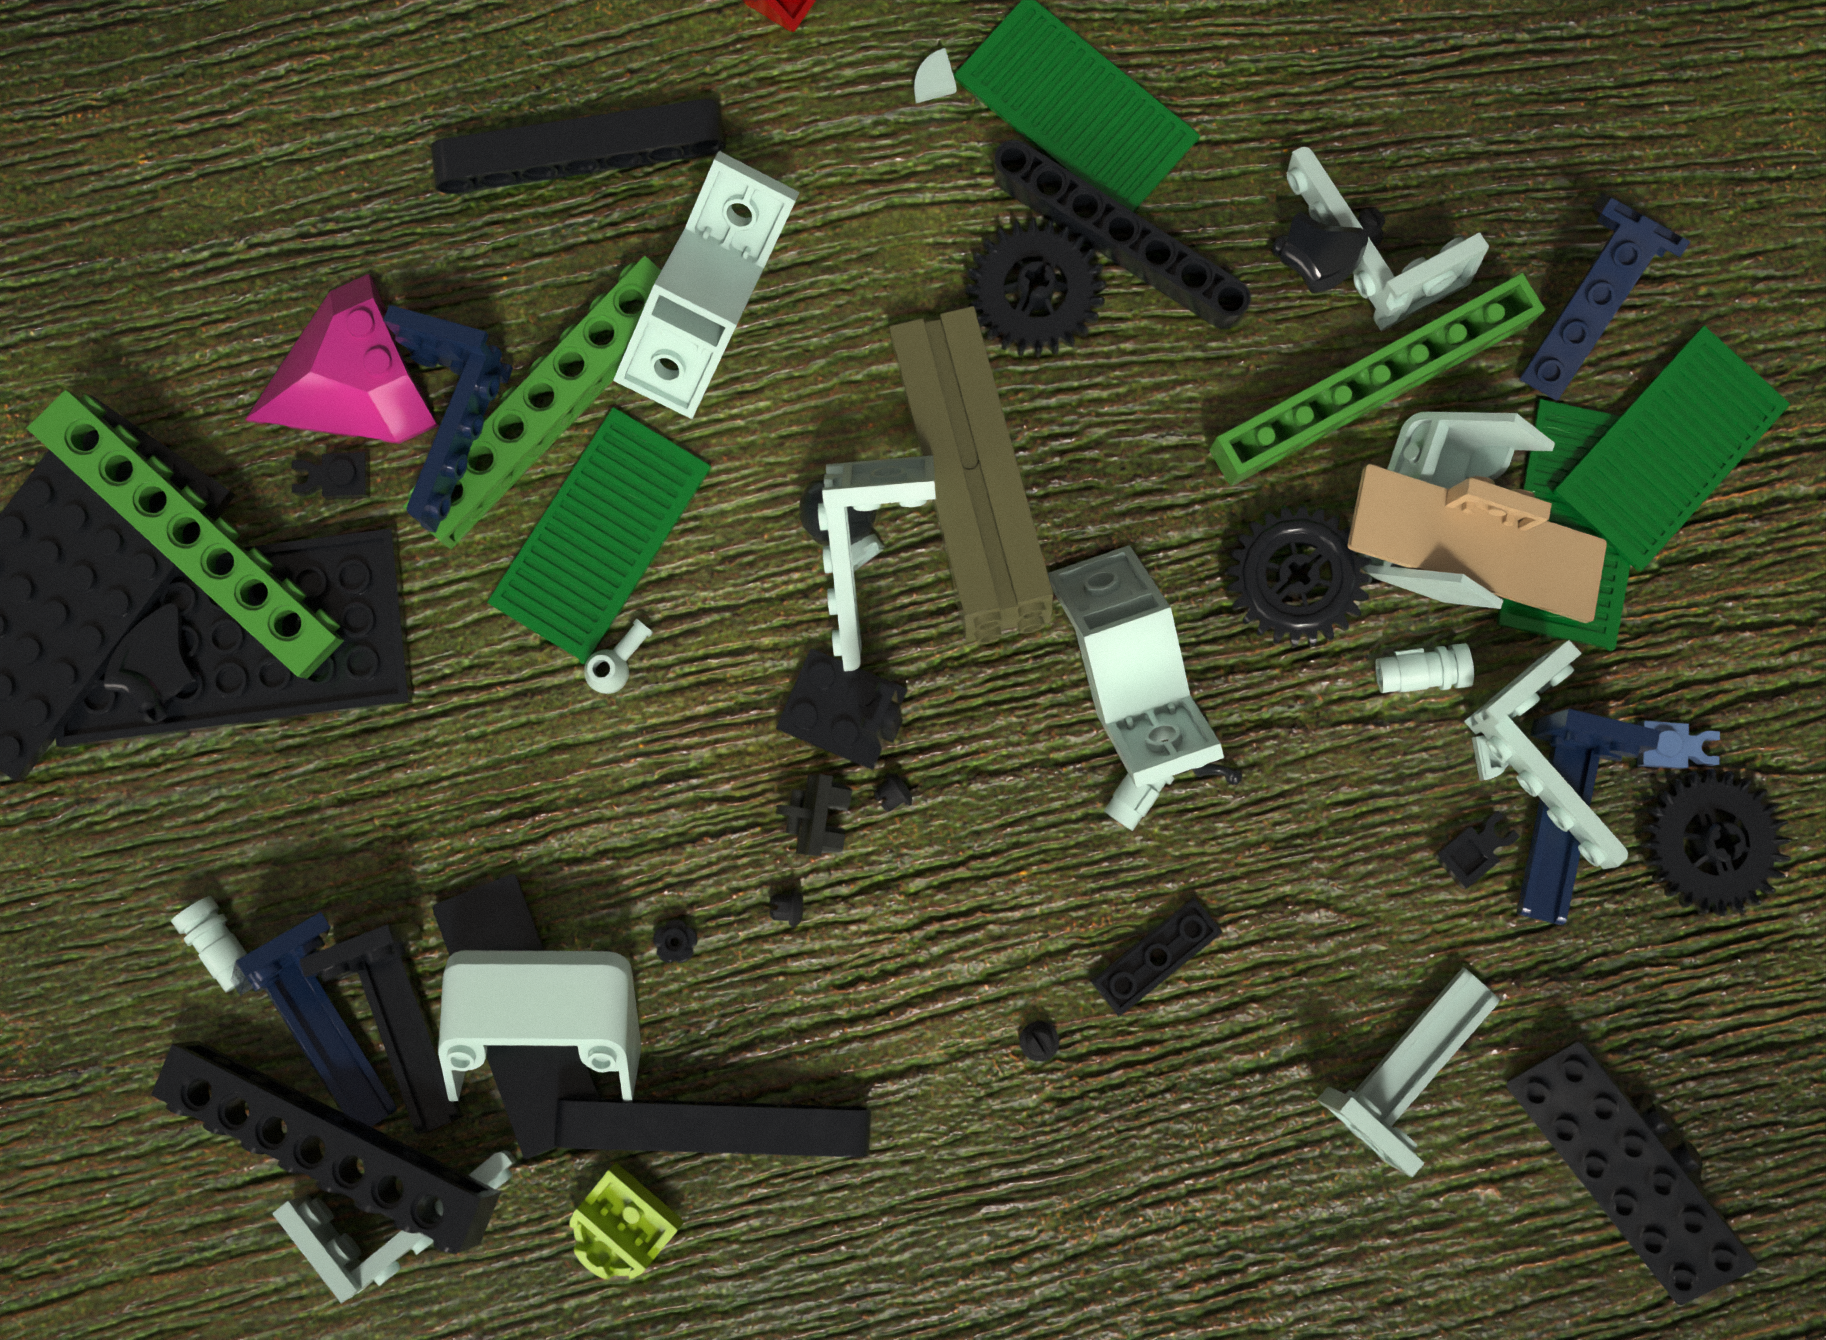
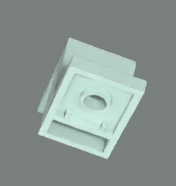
M720 151L717 153L686 227L654 283L613 381L684 416L693 418L800 192ZM734 203L744 204L750 209L752 217L743 218L738 216L733 211L731 205ZM667 358L674 361L679 370L665 368L659 359Z
M1128 545L1049 572L1048 577L1051 588L1075 629L1097 716L1136 788L1157 783L1164 778L1190 769L1200 768L1207 763L1224 758L1221 743L1190 695L1171 607L1131 546Z

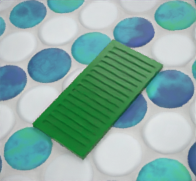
M1021 0L953 75L955 81L1048 158L1132 212L1139 208L1201 136L1036 0Z
M1704 325L1699 328L1554 488L1552 493L1640 572L1790 406V403Z
M1542 399L1537 402L1533 426L1551 439L1555 445L1553 451H1528L1522 490L1534 493L1537 499L1552 503L1549 522L1601 538L1556 497L1552 491L1620 416ZM1607 543L1595 617L1592 622L1582 623L1501 597L1503 603L1501 609H1499L1496 625L1613 651L1616 649L1630 564Z
M613 407L487 603L579 659L580 663L586 664V661L597 650L712 469L711 464L700 460Z

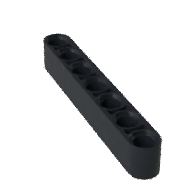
M701 99L445 138L433 142L430 145L436 190L445 194H459L713 155L726 148V139L719 102Z
M1008 140L997 148L994 155L993 179L1002 191L1044 218L1052 219L1058 227L1064 229L1066 225H1069V234L1076 238L1084 235L1085 244L1095 248L1097 252L1214 327L1231 329L1241 322L1251 302V293L1242 281L1026 143L1019 140ZM1008 161H1016L1023 168L1017 172H1010L1002 165ZM1042 184H1052L1058 189V192L1053 195H1046L1039 191L1038 187ZM1079 206H1086L1094 212V215L1090 218H1081L1075 214L1074 209ZM1114 229H1122L1129 234L1130 239L1117 241L1111 237L1109 232ZM1149 252H1158L1165 257L1166 262L1161 265H1155L1148 261L1145 255ZM1182 276H1197L1202 286L1198 288L1188 287L1183 282ZM1218 299H1232L1236 302L1238 310H1224L1219 305Z
M562 1097L557 1098L554 1146L572 1149L867 1157L870 1155L872 1109L858 1106L633 1099V1102H623L622 1098Z

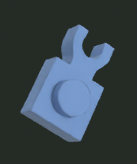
M1657 721L1638 722L1639 726L1660 730L1657 749L1639 753L1637 766L1685 769L1688 768V759L1703 766L1719 765V756H1707L1702 750V744L1704 741L1720 740V731H1704L1690 736L1689 724Z

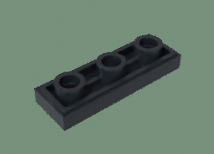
M1192 897L1097 974L1090 982L1116 1015L1120 1017L1223 933V931L1197 899ZM1155 948L1161 949L1164 953V960L1159 965H1153L1149 959L1151 951Z

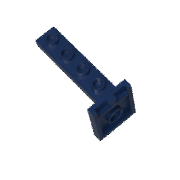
M1601 192L1592 208L1601 213L1596 221L1614 232L1519 377V380L1556 401L1559 400L1654 255L1656 254L1662 258L1666 251H1669L1681 257L1691 242Z
M389 305L383 321L396 335L395 340L405 346L411 353L412 360L429 368H435L436 364L446 366L452 372L461 376L407 505V512L425 530L436 533L440 522L447 517L450 511V497L456 482L462 479L466 472L467 456L472 443L482 433L484 425L483 416L488 404L497 396L500 382L508 383L513 367L500 362L503 354L498 347L486 345L489 336L486 331Z
M1566 709L1534 719L1530 737L1550 741L1549 763L1590 807L1599 759L1621 761L1622 756L1637 758L1640 752L1657 749L1660 730L1573 709ZM1540 798L1516 915L1564 925L1568 917L1580 858V851L1578 849L1580 842L1569 830L1565 832L1552 822L1547 814L1549 807Z
M322 912L236 960L231 982L240 996L251 989H254L255 992L263 989L266 991L340 1112L372 1127L396 1112L397 1107L316 977H305L299 959L319 952L325 946L324 942L331 927Z

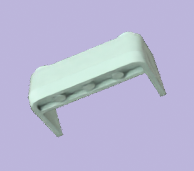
M1419 412L1411 416L1402 426L1387 470L1450 489L1472 476H1482L1492 480L1497 479L1509 467L1514 450L1553 451L1555 443L1517 413ZM1359 553L1358 557H1367L1371 560L1368 566L1361 569L1378 580L1444 603L1501 609L1502 599L1464 574L1410 569Z
M459 951L452 954L447 960L443 974L438 1048L449 1101H458L465 1072L476 1069L484 1063L487 1045L578 1046L579 1057L586 1066L598 1072L619 1071L623 1102H633L641 1052V1039L632 969L629 961L622 955L609 951Z

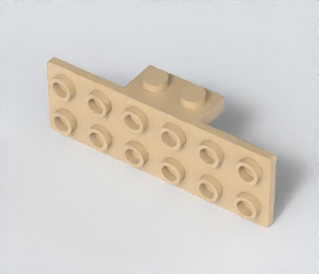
M1369 464L1362 471L1348 548L1410 569L1464 574L1496 596L1582 623H1589L1595 617L1607 542L1602 538L1549 522L1552 503L1535 498V494L1527 490H1509L1495 485L1492 479L1482 476L1469 477L1452 488L1446 489Z

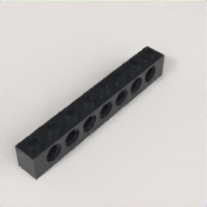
M200 1041L171 1045L151 1094L167 1103L166 1109L181 1116H193L204 1122L203 1128L218 1135H230L240 1140V1146L244 1150L254 1154H267L279 1160L277 1165L281 1169L295 1174L304 1173L316 1179L315 1184L320 1189L330 1193H343L355 1199L354 1205L359 1209L369 1213H382L394 1219L393 1225L398 1229L413 1234L421 1233L433 1239V1245L446 1253L458 1254L480 1245L501 1194L500 1191ZM209 1084H210L211 1090H212L211 1097H210L209 1092H208V1086H209ZM246 1102H247L248 1107H249V1115H248V1116H247V1114H246V1112H245V1103H246ZM283 1120H284V1122L286 1123V1126H287V1134H286V1136L284 1135V1133H283V1131H282V1122H283ZM320 1139H322L325 1145L324 1155L320 1151ZM358 1158L361 1159L364 1165L363 1176L357 1167ZM397 1177L403 1184L402 1196L396 1189ZM436 1197L440 1199L443 1205L442 1216L435 1209Z

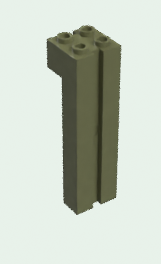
M972 306L940 314V319L926 323L921 318L889 326L892 348L920 456L933 455L936 499H932L953 580L954 597L966 642L976 640L978 644L991 643L1002 637V630L1014 627L1023 634L1041 630L1045 627V623L1051 622L1053 592L975 308Z

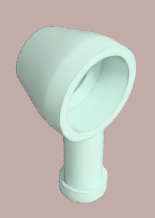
M638 619L633 622L634 626L613 650L597 651L586 661L584 667L585 679L588 685L595 691L611 694L619 691L626 684L629 677L628 658L647 636L650 637L653 634ZM602 662H608L610 665L609 674L605 677H598L596 673L597 666Z

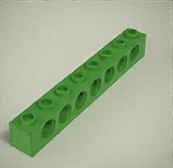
M646 256L637 264L632 262L625 267L619 275V283L608 294H600L591 303L588 309L589 314L578 325H570L561 334L558 341L559 345L548 356L542 355L530 367L529 376L518 387L513 386L509 388L500 398L499 407L488 418L483 417V430L479 438L472 443L467 456L466 472L462 479L456 482V485L463 486V494L458 501L451 503L450 511L447 517L440 522L436 533L429 531L449 549L452 550L613 382L654 283L662 271ZM634 300L644 302L643 308L638 313H624V309L629 302ZM603 331L614 332V337L610 343L602 346L594 344L595 338L599 333ZM576 361L584 363V368L579 375L574 377L565 376V370L569 364ZM542 393H554L553 402L545 408L535 407V402ZM515 423L524 424L523 433L518 438L513 440L506 439V431L511 425ZM485 454H493L494 460L491 467L485 471H476L477 460ZM415 486L411 489V491H410L409 494H408V499H409V500H410V497H411V495H412V493H413V490H414ZM409 500L403 505V508L406 510Z
M1521 273L1218 436L1209 451L1229 486L1232 487L1525 329L1545 311V308L1525 275Z
M65 389L26 429L297 677L308 679L343 643L344 639L335 632L340 625L321 608L314 613L302 602L307 597L306 593L289 578H286L283 582L277 579L269 571L274 564L259 550L253 547L248 552L240 545L236 539L241 534L224 518L220 516L214 521L203 511L207 502L188 486L183 490L179 489L169 479L174 472L154 455L149 459L142 455L136 449L141 442L121 424L114 429L102 417L107 411L87 393L80 398ZM97 430L99 434L97 445L93 449L85 451L83 448V438L88 432ZM125 461H131L133 465L132 475L126 481L118 482L116 478L118 466ZM164 491L167 497L165 507L160 512L152 513L149 507L151 497L157 492ZM198 522L201 530L199 538L191 544H186L182 536L184 528L189 523ZM230 552L234 557V566L229 573L219 575L216 570V561L221 554ZM263 582L268 589V596L261 605L253 606L249 600V591L255 584ZM291 613H297L301 619V628L294 636L287 637L282 630L283 619Z

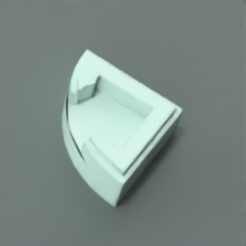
M945 48L932 53L920 65L914 82L916 103L956 93L957 86Z
M875 534L868 535L861 541L851 545L854 572L884 550V545Z
M1485 735L1472 738L1480 781L1497 777L1510 765L1508 761L1502 762L1491 753L1486 745L1488 739Z

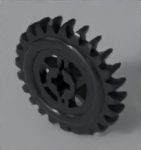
M1034 217L1031 218L1028 232H1024L1019 222L1015 220L1012 227L1013 236H1008L999 227L997 229L998 245L991 242L988 238H985L983 241V247L988 256L982 255L979 252L973 254V261L980 269L969 268L967 270V277L977 284L967 285L965 293L978 299L971 301L968 307L974 306L976 313L982 312L977 318L980 327L991 326L987 332L988 340H993L998 336L1003 337L1001 349L1006 350L1012 343H1016L1019 356H1022L1029 346L1032 347L1034 355L1040 357L1043 346H1047L1050 352L1056 355L1059 352L1060 341L1067 347L1072 348L1075 345L1073 333L1081 337L1088 335L1089 330L1083 322L1092 324L1098 322L1099 315L1091 309L1103 307L1105 299L1094 294L1103 291L1107 283L1105 280L1098 281L1093 279L1102 273L1103 264L1089 265L1095 257V248L1080 252L1084 243V235H1080L1072 242L1068 241L1069 225H1066L1058 235H1055L1052 219L1048 221L1043 231H1039L1036 219ZM1025 261H1034L1028 264L1024 263ZM1017 266L1020 271L1017 282L1004 286L1006 277ZM1055 269L1060 271L1066 283L1056 281ZM1044 271L1043 286H1038L1036 291H1032L1029 304L1025 312H1023L1022 310L1028 301L1029 285H1034L1036 280L1039 281ZM1054 292H1067L1065 301L1054 312L1051 305ZM1005 294H1016V298L1019 301L1016 309L1010 306ZM1043 308L1048 314L1046 317H1029L1032 311L1042 310Z
M1300 504L1296 515H1292L1290 509L1286 505H1282L1279 519L1270 511H1265L1263 513L1265 526L1255 521H1249L1248 528L1253 536L1238 534L1236 536V541L1241 544L1244 550L1236 549L1228 552L1229 558L1237 561L1239 565L1225 569L1226 575L1238 578V581L1227 586L1226 592L1241 594V597L1233 603L1232 609L1237 610L1247 607L1249 610L1242 623L1246 625L1256 619L1259 620L1260 623L1256 632L1258 637L1263 635L1269 628L1273 629L1274 645L1280 642L1284 634H1289L1292 648L1297 647L1301 635H1305L1309 646L1314 647L1317 643V632L1319 631L1326 640H1333V624L1341 630L1347 631L1349 623L1344 614L1353 617L1361 615L1360 609L1353 601H1367L1369 599V595L1359 588V585L1369 584L1372 581L1370 575L1360 572V569L1368 566L1371 560L1367 557H1357V552L1348 548L1351 526L1341 531L1337 529L1340 521L1339 515L1333 516L1328 522L1324 521V509L1322 507H1319L1313 516H1308L1305 504ZM1295 544L1311 546L1316 550L1309 556L1297 554ZM1289 545L1290 557L1286 558L1281 566L1268 562L1276 551ZM1317 556L1320 557L1306 572L1303 583L1300 581L1294 585L1291 583L1279 595L1276 593L1284 588L1288 582V578L1292 573L1291 570L1295 573L1304 570ZM1326 561L1330 567V582L1319 578V567ZM1266 569L1277 574L1276 584L1271 589L1267 585ZM1315 586L1328 588L1322 599L1312 605H1308L1306 595ZM1285 597L1299 598L1301 606L1288 605L1281 600Z
M1707 769L1704 771L1701 781L1698 773L1689 772L1685 777V785L1679 779H1674L1670 782L1672 795L1667 791H1659L1657 793V799L1661 807H1647L1648 814L1655 820L1654 823H1642L1641 825L1645 832L1651 834V839L1641 841L1640 845L1642 848L1652 850L1653 853L1644 860V864L1646 866L1657 865L1658 870L1652 876L1653 882L1667 881L1664 888L1666 897L1675 896L1680 892L1679 905L1682 908L1690 907L1694 901L1695 909L1699 914H1707L1710 910V905L1717 916L1727 915V905L1735 913H1744L1746 910L1742 899L1752 906L1761 905L1762 901L1757 896L1756 890L1764 894H1773L1776 890L1770 886L1766 879H1783L1786 877L1783 872L1774 867V863L1791 860L1790 856L1777 851V846L1790 843L1792 839L1776 835L1775 831L1786 825L1788 820L1770 818L1771 813L1780 804L1773 802L1761 805L1760 802L1767 793V789L1759 788L1748 793L1749 785L1752 782V779L1749 777L1741 778L1733 785V778L1735 776L1733 771L1723 772L1717 780L1716 770ZM1713 810L1727 814L1730 819L1724 822H1717ZM1694 817L1697 827L1692 833H1685L1686 826ZM1721 837L1722 844L1715 847L1714 840H1718ZM1683 838L1689 840L1690 849L1694 856H1696L1691 862L1685 853ZM1742 855L1740 861L1733 868L1731 860H1735ZM1704 862L1710 863L1714 875L1704 873L1697 867Z

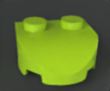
M615 1162L575 1210L569 1227L574 1229L576 1245L573 1249L574 1253L589 1271L604 1279H610L616 1275L629 1276L631 1280L647 1269L685 1221Z

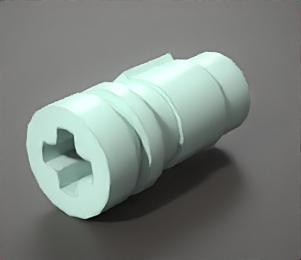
M1466 643L1450 645L1448 650L1445 646H1438L1434 648L1433 652L1425 653L1423 648L1394 651V656L1376 659V678L1381 693L1395 691L1401 693L1425 690L1429 687L1437 686L1440 690L1451 689V685L1457 689L1471 687L1474 682L1472 655Z
M1127 773L1113 793V798L1103 811L1133 831L1141 818L1145 817L1160 795L1159 792L1166 783L1170 785L1175 778L1170 776L1157 783L1136 788L1129 773Z
M208 896L181 911L171 922L179 934H186L183 940L187 946L193 945L199 953V958L207 970L219 982L225 993L235 989L231 982L235 961L247 955L235 935L226 927L225 923L228 920L225 915H218L217 911L220 908L212 896Z

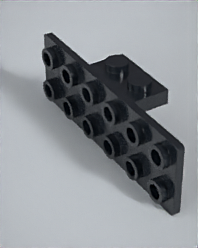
M516 874L507 875L437 903L432 907L449 956L459 951H545ZM487 1045L486 1057L522 1156L525 1159L556 1148L554 1146L557 1098H600L589 1067L579 1057L578 1046Z
M1576 1039L1508 1079L1506 1086L1678 1305H1684L1757 1269L1758 1261L1699 1187L1703 1161L1696 1148L1690 1142H1683L1673 1130L1672 1120L1665 1109L1659 1104L1653 1105L1645 1093L1630 1100L1582 1039Z

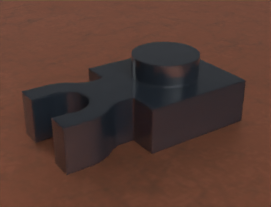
M366 452L322 454V465H313L306 460H292L293 470L296 472L307 471L309 473V479L306 483L292 484V493L296 496H309L322 489V497L327 500L370 498V456Z
M1498 810L1491 812L1484 818L1478 833L1472 826H1467L1433 854L1461 889L1469 888L1500 862L1499 858L1493 853L1496 848L1511 845L1520 838L1515 830L1507 832L1502 838L1496 836L1494 825L1503 818V815Z

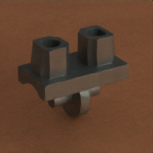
M822 774L808 775L805 791L792 789L790 806H776L775 814L788 816L785 833L798 835L796 854L821 857V853L843 851L845 829L826 826L828 809L848 811L852 788L832 782L833 776Z

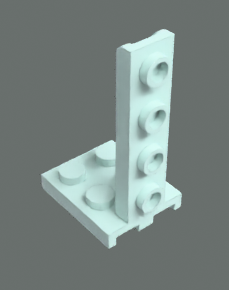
M1301 147L1293 151L1287 171V180L1293 192L1297 195L1301 194L1307 202L1310 217L1330 226L1362 228L1312 150L1308 147ZM1480 232L1466 240L1463 237H1458L1447 243L1440 250V254L1428 260L1421 257L1412 261L1402 270V274L1395 277L1368 237L1363 258L1353 272L1354 284L1363 298H1369L1376 308L1372 318L1382 332L1470 285L1489 245Z
M933 455L826 464L827 474L824 475L825 488L822 489L824 503H818V518L820 530H828L830 546H823V563L825 573H833L835 588H828L827 590L828 608L830 615H838L839 629L832 630L834 656H842L844 671H853L859 668L862 650L847 506H853L857 511H870L880 508L882 503L899 502L900 506L917 507L926 504L929 499H936Z
M1568 640L1538 658L1464 722L1475 734L1482 732L1488 739L1486 745L1491 753L1502 762L1508 761L1519 775L1516 778L1521 787L1533 797L1538 795L1549 807L1547 811L1549 818L1561 830L1565 832L1569 830L1580 842L1578 849L1588 862L1596 867L1600 865L1603 869L1620 866L1627 859V849L1511 720L1516 715L1520 716L1541 699L1536 694L1537 691L1541 694L1549 687H1555L1575 670L1570 663L1581 652Z
M1462 967L1354 1092L1349 1089L1344 1094L1328 1086L1317 1098V1101L1328 1108L1344 1123V1126L1355 1136L1363 1140L1385 1163L1413 1177L1424 1164L1413 1153L1418 1145L1396 1126L1393 1128L1392 1125L1496 1007L1500 998L1470 971Z
M506 1150L500 1151L492 1155L468 1176L494 1189H498L513 1176L508 1168L517 1160L511 1152ZM309 1195L292 1199L272 1213L341 1303L360 1293L373 1281L378 1286L386 1282L402 1268L397 1260L410 1249L418 1255L433 1243V1239L421 1233L413 1234L400 1231L361 1263L358 1259L361 1255L359 1247L348 1234L339 1235L330 1223L334 1219L332 1212L320 1198L316 1197L312 1200ZM439 1199L434 1204L437 1213L442 1216L443 1205Z

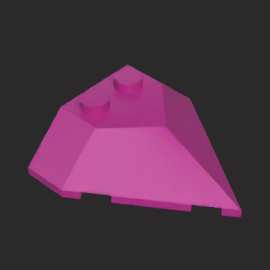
M370 274L328 293L245 419L247 422L285 425L293 429L355 438L360 436L381 439L383 442L397 444L438 427L422 388L412 379L393 334L383 321L387 310Z

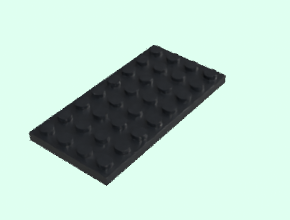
M90 395L106 409L107 413L102 417L114 429L121 424L141 442L136 449L147 459L152 455L159 458L174 472L169 479L179 489L183 490L186 486L190 487L207 502L203 511L214 521L220 517L236 494L102 401ZM97 430L88 432L83 438V448L85 451H89L97 445L99 441ZM48 450L0 514V771L12 780L23 782L106 671L111 656L120 642L146 617L180 571L171 560L50 450ZM125 461L118 466L116 470L118 482L126 481L132 475L133 465L131 461ZM164 491L157 492L151 497L149 507L152 513L160 512L165 507L167 497ZM198 522L189 523L184 528L182 536L186 544H191L199 538L201 530Z
M383 529L244 547L248 552L253 547L259 550L274 564L269 571L277 579L283 582L286 578H289L306 593L307 597L302 602L314 613L321 608L340 625L335 632L344 639L343 643L308 679L297 677L180 570L146 617L169 603L175 604L180 608L182 614V652L185 662L196 682L167 699L164 703L168 710L166 718L151 724L144 721L142 713L136 711L126 694L105 689V671L57 735L56 747L68 748L413 703L396 531L393 529ZM230 552L221 554L216 561V570L219 575L229 573L234 566V557ZM263 582L255 584L249 591V600L253 606L261 605L268 596V589ZM297 613L287 615L282 622L283 633L287 637H291L299 632L301 628L299 615Z

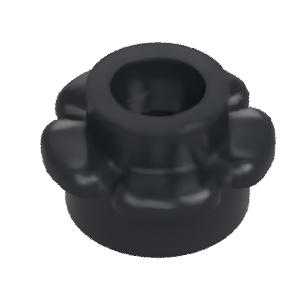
M678 919L667 921L666 926L659 927L653 937V943L657 946L656 954L666 963H672L673 961L684 963L693 956V948L698 942L695 930L692 927H687L684 921ZM674 937L679 939L678 946L671 944V940Z

